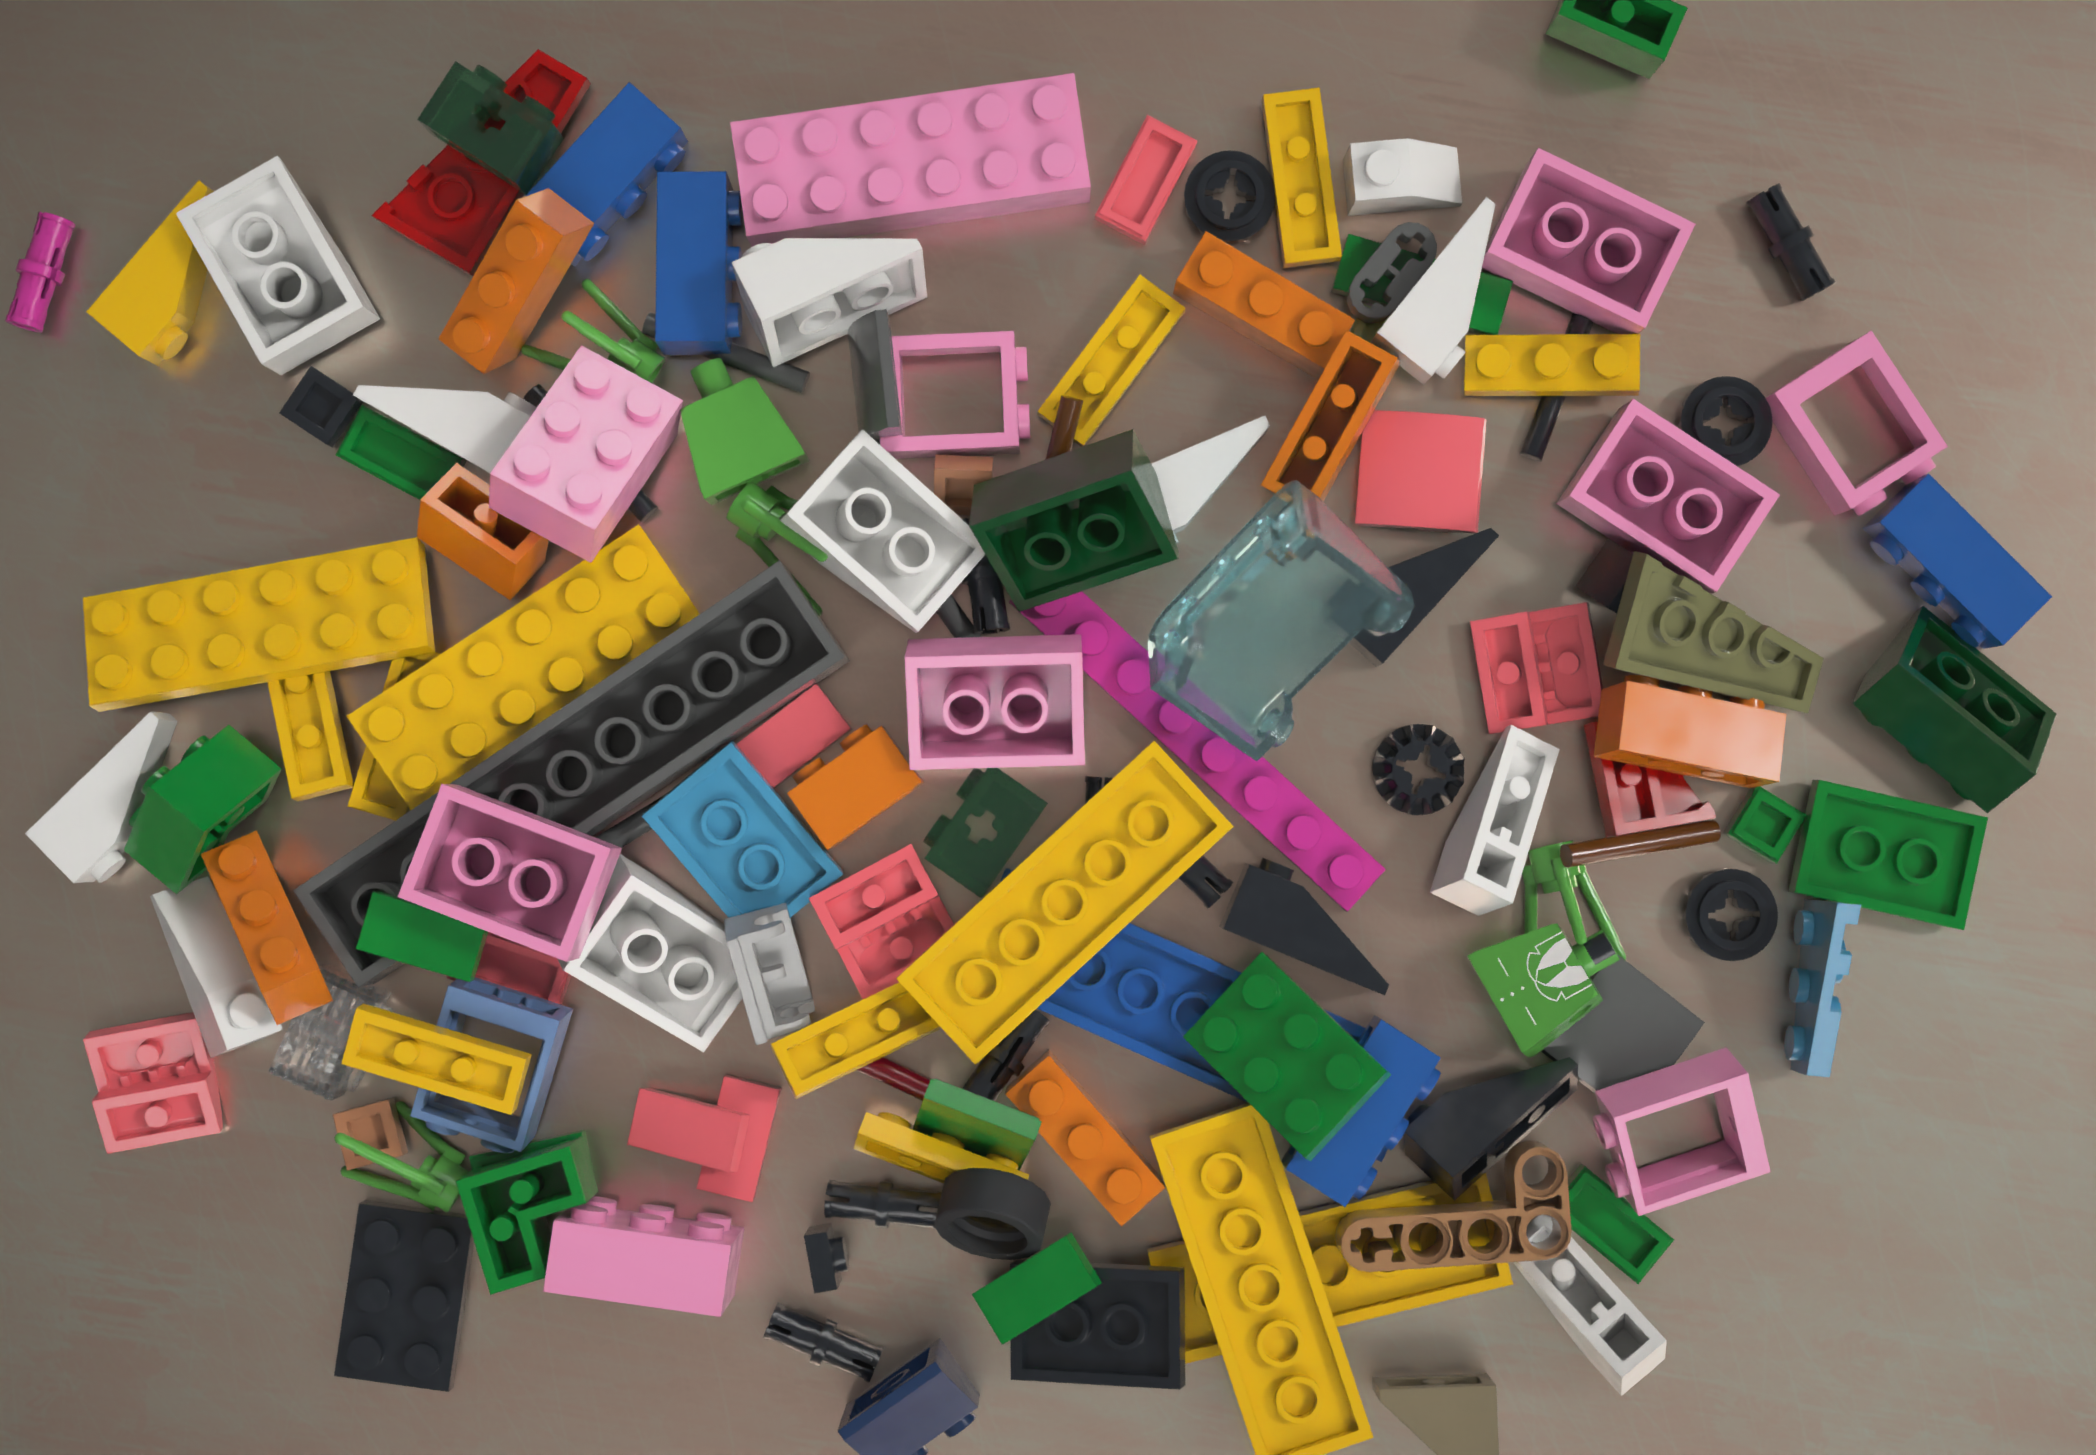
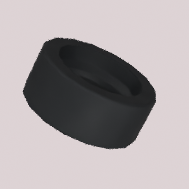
M989 1168L958 1170L945 1178L934 1226L943 1239L954 1247L970 1254L1001 1260L1029 1258L1041 1249L1051 1202L1045 1191L1033 1182L1016 1174Z

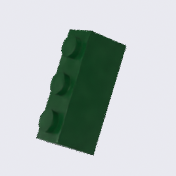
M1134 429L974 485L969 527L1019 612L1179 559V551L1157 474Z
M1922 606L1914 613L1868 670L1852 703L1861 711L1869 723L1884 729L1905 746L1908 753L1916 761L1927 764L1947 780L1959 796L1966 800H1971L1986 813L1993 810L2037 774L2057 715L2056 712L1978 649L1961 639L1951 627L1925 606Z

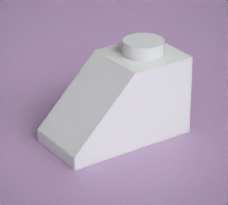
M1409 138L1350 143L1343 158L1348 216L1458 207L1462 205L1457 147Z

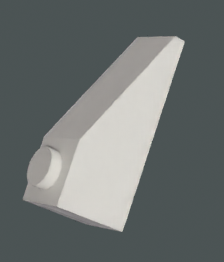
M1487 197L1370 342L1398 357L1400 361L1399 366L1423 385L1434 373L1444 379L1465 354V351L1457 344L1469 330L1495 209V203Z
M358 385L353 393V396L488 473L492 472L537 408L511 392H508L504 401L489 392Z
M1266 415L1152 463L1158 477L1176 544L1179 542L1175 534L1187 527L1266 434L1270 427Z
M150 711L25 833L73 883L94 882L95 880L101 883L114 875L126 862V858L122 854L125 852L124 848L132 830L129 820L143 803L145 795L141 793L143 785L154 772L162 767L178 722L170 713Z
M1513 725L1505 728L1445 842L1430 893L1477 916L1513 904L1560 749Z
M209 877L192 881L177 895L170 889L152 894L150 896L210 1058L259 1041L283 1030L282 1025H277L221 899Z
M1538 1215L1528 1224L1526 1234L1529 1242L1537 1243L1549 1237L1553 1226L1549 1215ZM1572 1237L1566 1250L1558 1257L1548 1260L1513 1262L1581 1352L1621 1396L1665 1359L1667 1340Z

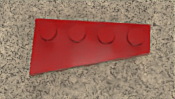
M538 49L486 100L487 106L467 126L463 123L447 139L450 143L427 166L422 164L406 180L408 185L389 204L385 201L371 216L473 277L515 201L525 195L590 87L591 83L588 78Z

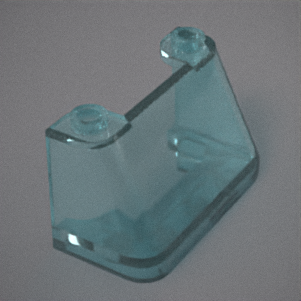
M1293 480L1285 484L1159 615L1152 626L1148 638L1150 689L1243 753L1258 761L1271 747H1279L1290 736L1294 727L1292 698L1363 628L1374 636H1381L1388 632L1394 633L1402 628L1415 607L1412 592L1313 491L1299 481Z

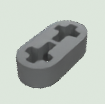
M1413 222L1398 225L1390 232L1357 273L1347 290L1346 300L1350 312L1357 319L1365 323H1378L1386 320L1429 269L1436 257L1437 243L1433 233L1427 227ZM1412 238L1418 240L1422 244L1418 254L1423 258V261L1419 262L1417 259L1412 258L1401 271H1398L1392 266V263L1401 251L1396 241L1399 239L1407 244ZM1383 275L1392 281L1382 296L1388 305L1384 307L1379 303H1375L1371 308L1363 305L1362 300L1365 292L1360 288L1362 284L1372 288Z

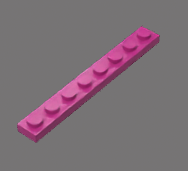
M1081 591L1019 612L1043 635L1081 634L1083 672L1344 911L1348 912L1386 870L1085 593ZM1011 599L1009 601V604L1017 610L1015 604Z

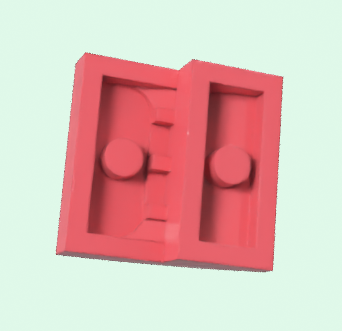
M1374 410L1362 432L1355 524L1364 527L1416 528L1424 532L1478 533L1487 420L1479 417Z
M1589 602L1470 621L1489 734L1504 732L1505 728L1510 725L1519 729L1599 716L1603 684Z
M912 844L809 898L862 999L899 983L896 978L954 925Z
M193 1012L89 1031L85 1036L83 1042L98 1090L97 1095L92 1100V1105L107 1154L206 1136L222 1131V1110L214 1058H210Z

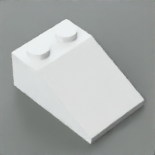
M280 157L272 158L176 213L260 363L274 372L283 375L380 320L352 268Z
M784 238L773 244H757L745 251L740 259L732 262L744 311L773 367L848 334V329L852 323L870 312L887 309L888 315L927 298L923 250L918 239Z
M863 429L848 443L780 520L828 556L824 562H820L812 557L815 561L915 633L920 631L985 555L969 525Z
M620 854L580 958L569 962L560 959L558 961L563 971L704 1052L742 1000L726 943L725 925L668 883Z

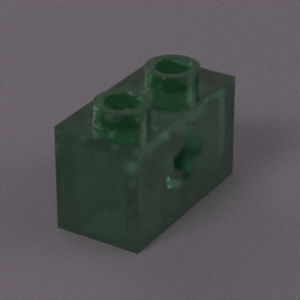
M455 61L417 120L431 135L527 195L564 139L552 123L556 115L529 96H525L522 103L503 92L507 84L485 67L477 65L472 72ZM489 118L498 122L503 119L505 122L500 131L494 127L486 129L484 126Z
M974 768L956 793L964 802L954 817L950 819L942 814L923 840L926 845L931 847L924 859L980 898L984 896L1048 804L999 768H987L985 772L979 768ZM988 810L996 816L992 822V827L998 832L994 840L983 837L978 843H975L969 839L973 828L967 823V820L972 814L982 817Z

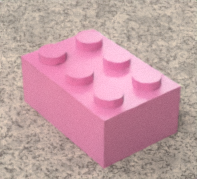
M1538 148L1525 165L1487 243L1482 269L1501 278L1511 280L1513 284L1575 314L1582 315L1616 334H1639L1646 328L1696 224Z
M581 345L490 473L489 508L592 563L678 435L680 410L682 409L683 400Z
M1632 399L1617 410L1556 504L1634 554V551L1648 554L1660 561L1664 567L1678 575L1687 577L1712 594L1718 591L1780 494L1635 399Z
M1081 634L908 639L905 652V678L910 770L1085 765Z
M441 784L398 897L569 962L579 959L622 848L460 785Z
M593 1196L587 1203L565 1210L553 1221L543 1292L717 1317L722 1316L735 1296L744 1227L731 1225L730 1216L701 1212L697 1213L696 1220L673 1217V1208L652 1204L640 1205L639 1212L616 1209V1200Z

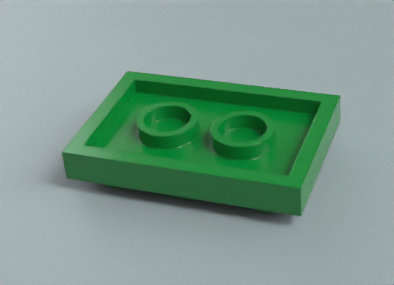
M1812 780L1805 812L1806 817L1803 821L1788 892L1833 902L1858 904L1863 909L1958 930L1965 929L1988 817L1823 780Z
M1263 952L1253 960L1183 1036L1245 1100L1309 1161L1323 1149L1392 1075Z

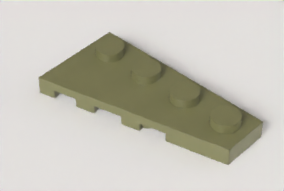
M1634 551L1603 665L1747 700L1755 698L1764 701L1765 704L1809 713L1824 658L1772 627L1761 624L1733 604L1722 601L1702 589V586L1687 577L1678 575L1664 567L1660 561L1648 554Z

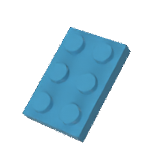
M733 740L728 742L642 814L644 820L728 918L783 903L787 904L791 918L810 902V897L825 890L843 875V870Z

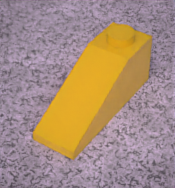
M199 180L86 311L135 354L157 366L163 359L168 360L174 357L186 344L188 339L186 332L195 323L208 271L176 215L180 210L214 192Z

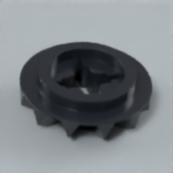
M1228 150L1213 153L1194 167L1186 182L1184 199L1187 216L1199 229L1201 235H1204L1205 231L1224 242L1247 241L1252 235L1266 226L1274 209L1275 192L1272 177L1259 160L1243 152ZM1230 175H1234L1236 194L1245 197V200L1252 201L1237 203L1233 212L1230 213L1229 219H1224L1225 211H1222V202L1213 199V196L1207 195L1222 193L1225 185L1229 182Z
M1731 376L1712 378L1697 386L1682 403L1683 409L1678 428L1736 466L1753 460L1768 443L1772 431L1770 406L1761 391L1746 380ZM1721 406L1726 408L1728 417L1737 418L1738 421L1747 420V423L1729 431L1726 444L1720 429L1703 425V423L1720 414Z
M1411 724L1396 729L1379 745L1373 761V778L1381 797L1394 809L1410 815H1428L1443 809L1453 802L1464 784L1465 758L1456 745L1454 738L1433 725ZM1428 746L1426 752L1428 756L1427 765L1435 768V772L1441 773L1442 778H1423L1420 786H1416L1415 793L1412 794L1414 785L1411 783L1412 774L1405 771L1404 767L1396 765V761H1415L1419 754L1423 753L1424 747Z
M1724 869L1703 876V879L1688 893V902L1683 918L1687 923L1690 939L1707 955L1725 961H1740L1758 954L1771 941L1777 927L1778 909L1771 890L1760 878L1743 870ZM1728 890L1729 898H1732L1734 907L1741 908L1743 911L1753 912V916H1744L1743 919L1734 921L1731 940L1730 932L1727 931L1725 922L1716 921L1715 918H1708V913H1715L1716 910L1725 908Z

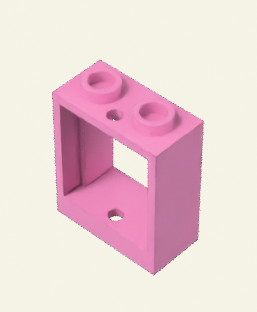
M1014 331L892 336L902 435L880 437V445L895 459L933 458L936 454L959 456L1020 454L1019 439L1030 438L1029 404H1018L1017 382L1028 381L1027 348L1015 347ZM1001 352L1004 432L905 436L902 356Z
M1872 331L1849 343L1765 398L1771 409L1772 422L1834 516L1852 508L1857 516H1860L1888 498L1883 488L1900 477L1905 485L1922 477L1936 467L1931 457L1948 447ZM1858 366H1861L1913 444L1914 449L1854 487L1800 404Z
M1727 1047L1595 1091L1600 1114L1593 1116L1594 1128L1602 1147L1605 1150H1610L1613 1163L1605 1165L1609 1184L1616 1198L1625 1196L1638 1216L1771 1172L1748 1072ZM1714 1093L1724 1136L1723 1141L1639 1169L1636 1168L1625 1122Z

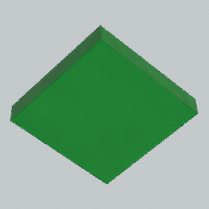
M934 1078V1080H930L912 1130L932 1137L933 1133L950 1135L965 1145L964 1150L982 1157H986L990 1153L1007 1157L1016 1162L1019 1166L1018 1170H1020L1035 1142L1042 1121H1039V1118Z

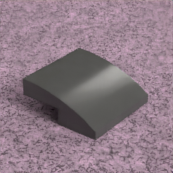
M887 309L875 310L852 323L848 329V340L858 432L863 429L880 444V437L902 435L890 318Z
M1619 955V961L1590 976L1603 1001L1541 1051L1553 1061L1568 1057L1578 1064V1081L1593 1093L1597 1090L1674 1065L1705 1023Z

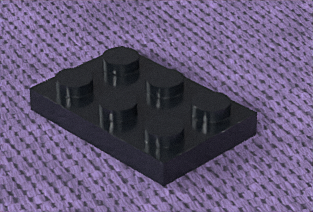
M368 1200L359 1203L334 1376L449 1392L454 1387L474 1240L466 1214L447 1213L440 1210L432 1211L425 1208Z
M1026 1260L1013 1261L1010 1263V1270ZM1090 1263L1102 1282L1100 1285L1010 1340L1011 1380L1180 1390L1185 1385V1267Z

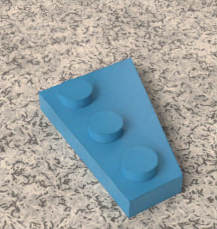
M1804 899L1803 910H1799L1795 916L1793 932L1795 943L1800 945L1799 968H1793L1789 980V997L1791 1002L1796 1003L1794 1026H1788L1784 1041L1786 1059L1791 1060L1790 1070L1808 1076L1830 1077L1842 1013L1839 998L1833 996L1834 986L1841 982L1843 975H1849L1852 958L1850 951H1846L1843 936L1846 924L1858 925L1861 905Z

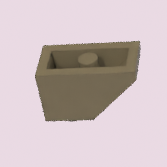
M1487 1373L1372 1377L1373 1390L1379 1401L1436 1455H1499L1496 1384Z

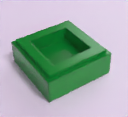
M1761 786L1750 788L1723 834L1768 862L1777 864L1805 819L1806 814Z

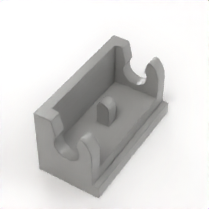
M783 903L724 919L726 943L755 1044L766 1043L768 1039L794 1033L811 1025L809 1013L815 1011V1005L787 904Z

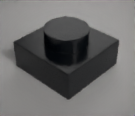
M310 366L279 414L333 448L363 401L353 396L351 391L327 375Z
M832 1223L811 1226L806 1231L804 1240L814 1294L837 1290L842 1280L841 1272L849 1271L845 1239L843 1236L834 1238Z

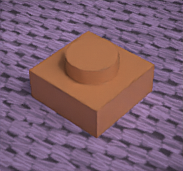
M936 454L934 494L957 515L970 516L974 485L993 479V457Z
M394 1097L333 1114L337 1133L341 1132L358 1141L360 1140L394 1158L408 1153ZM341 1146L347 1171L374 1164V1162Z

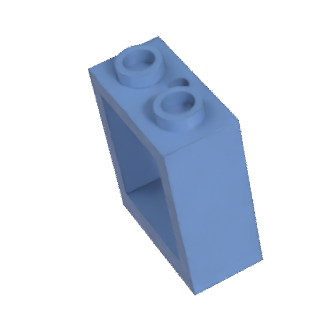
M477 977L472 982L456 979L448 985L437 1026L462 1033L465 1019L468 1015L543 1040L521 1115L518 1117L418 1087L410 1116L426 1121L428 1129L440 1134L458 1135L459 1133H464L481 1139L480 1143L482 1146L495 1152L512 1153L514 1150L521 1152L536 1135L573 1008Z

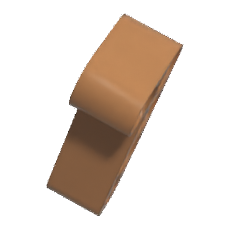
M1526 1140L1519 1142L1509 1150L1505 1157L1506 1200L1357 1210L1348 1213L1337 1225L1335 1232L1337 1248L1350 1266L1359 1271L1366 1272L1537 1261L1558 1257L1568 1247L1572 1232L1565 1162L1558 1153L1538 1141ZM1536 1155L1544 1156L1548 1163V1173L1545 1178L1536 1184H1526L1522 1177V1168L1525 1162ZM1538 1215H1549L1553 1223L1549 1237L1541 1242H1529L1526 1231L1530 1220ZM1483 1218L1491 1219L1495 1227L1494 1236L1491 1241L1483 1246H1471L1467 1238L1471 1224ZM1424 1222L1434 1224L1437 1235L1433 1245L1421 1251L1410 1248L1408 1240L1411 1230L1416 1225ZM1394 1224L1393 1237L1398 1251L1393 1253L1394 1249L1384 1240L1368 1243V1252L1361 1254L1357 1247L1350 1242L1351 1240L1359 1239L1361 1229L1366 1227L1375 1238H1393L1389 1225Z

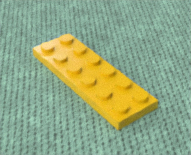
M638 524L600 549L592 563L583 560L346 717L409 809L412 810L439 792L441 784L452 783L700 615V613Z
M418 537L83 597L89 706L98 712L435 652L425 545Z
M1152 741L896 979L976 1065L1234 826L1155 741Z
M1246 1103L1149 1136L1255 1455H1324L1374 1438L1268 1121L1250 1103Z
M1486 1173L1455 1201L1433 1180L1364 1196L1360 1200L1352 1199L1346 1207L1335 1203L1298 1212L1337 1327L1513 1285L1508 1263L1377 1272L1359 1271L1350 1266L1337 1248L1335 1241L1336 1227L1340 1220L1348 1213L1357 1210L1493 1201ZM1483 1218L1471 1224L1467 1235L1471 1246L1479 1247L1491 1241L1495 1230L1491 1219ZM1425 1222L1416 1225L1409 1234L1408 1242L1410 1248L1421 1251L1432 1246L1437 1235L1435 1225ZM1394 1224L1389 1225V1229H1390V1231H1391V1233H1392V1237H1393V1227H1394ZM1367 1227L1361 1229L1359 1239L1351 1240L1350 1242L1357 1247L1361 1254L1368 1252V1243L1384 1240L1394 1249L1393 1253L1398 1251L1394 1237L1375 1238ZM1184 1240L1147 1249L1151 1266L1185 1267V1364L1222 1355Z

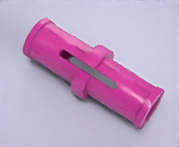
M38 212L33 230L34 233L25 259H19L16 267V272L20 276L8 315H6L5 321L7 323L32 332H43L47 311L55 287L62 286L65 276L61 268L68 243L76 225L72 221L51 213Z

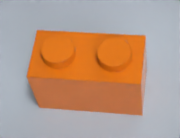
M456 463L420 499L417 537L511 600L545 563L549 540L490 509V485Z
M868 724L863 725L839 743L845 751L827 765L819 757L792 777L797 786L787 794L827 850L836 847L924 783L916 770H910L909 760L887 729L882 725L874 731L871 730Z

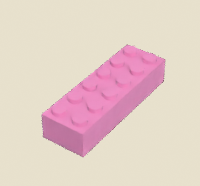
M1074 73L730 122L746 237L752 247L761 243L773 244L784 238H846L1090 203L1091 184Z

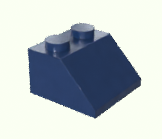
M939 1338L846 1404L837 1431L843 1440L859 1455H926L929 1450L925 1445L943 1432L948 1438H951L975 1420L976 1416L973 1411L978 1408L980 1394Z

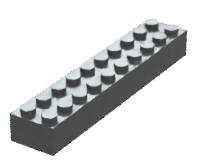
M778 561L450 784L460 785L593 836L850 660L787 567ZM438 792L293 890L358 988L377 983L405 964L358 950L356 946L372 893L379 891L398 897Z

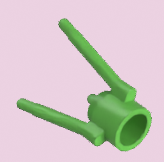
M584 279L581 283L582 288L624 331L632 342L623 337L617 343L570 311L562 313V320L610 353L607 358L608 360L653 383L666 360L665 357L656 352L659 348L657 343L644 335L590 279ZM524 345L521 348L523 355L564 370L571 360L530 345Z
M751 482L743 488L730 506L726 518L739 528L735 537L751 547L768 567L780 560L763 543L760 537L769 541L776 533L820 562H824L828 558L826 553L780 521L787 513L781 507L790 510L798 500L788 497L771 485L765 491L754 482ZM793 576L814 609L821 616L823 613L822 608Z
M1573 840L1529 850L1528 855L1531 865L1524 866L1522 872L1525 886L1524 934L1538 929V884L1541 883L1544 894L1560 891L1575 941L1578 944L1586 943L1587 937L1573 890L1579 884L1600 930L1604 931L1616 953L1626 960V954L1618 935L1591 882L1586 866L1580 865L1567 868L1561 862V846L1573 843Z
M403 1101L396 1103L398 1113L441 1156L439 1159L428 1155L420 1168L416 1169L340 1132L335 1135L334 1140L337 1144L412 1182L410 1185L357 1168L347 1171L346 1166H343L340 1172L346 1178L414 1200L432 1211L438 1207L448 1213L460 1196L456 1180L469 1172L461 1167L466 1155L449 1146L436 1132L428 1129L425 1121L411 1117L412 1109Z

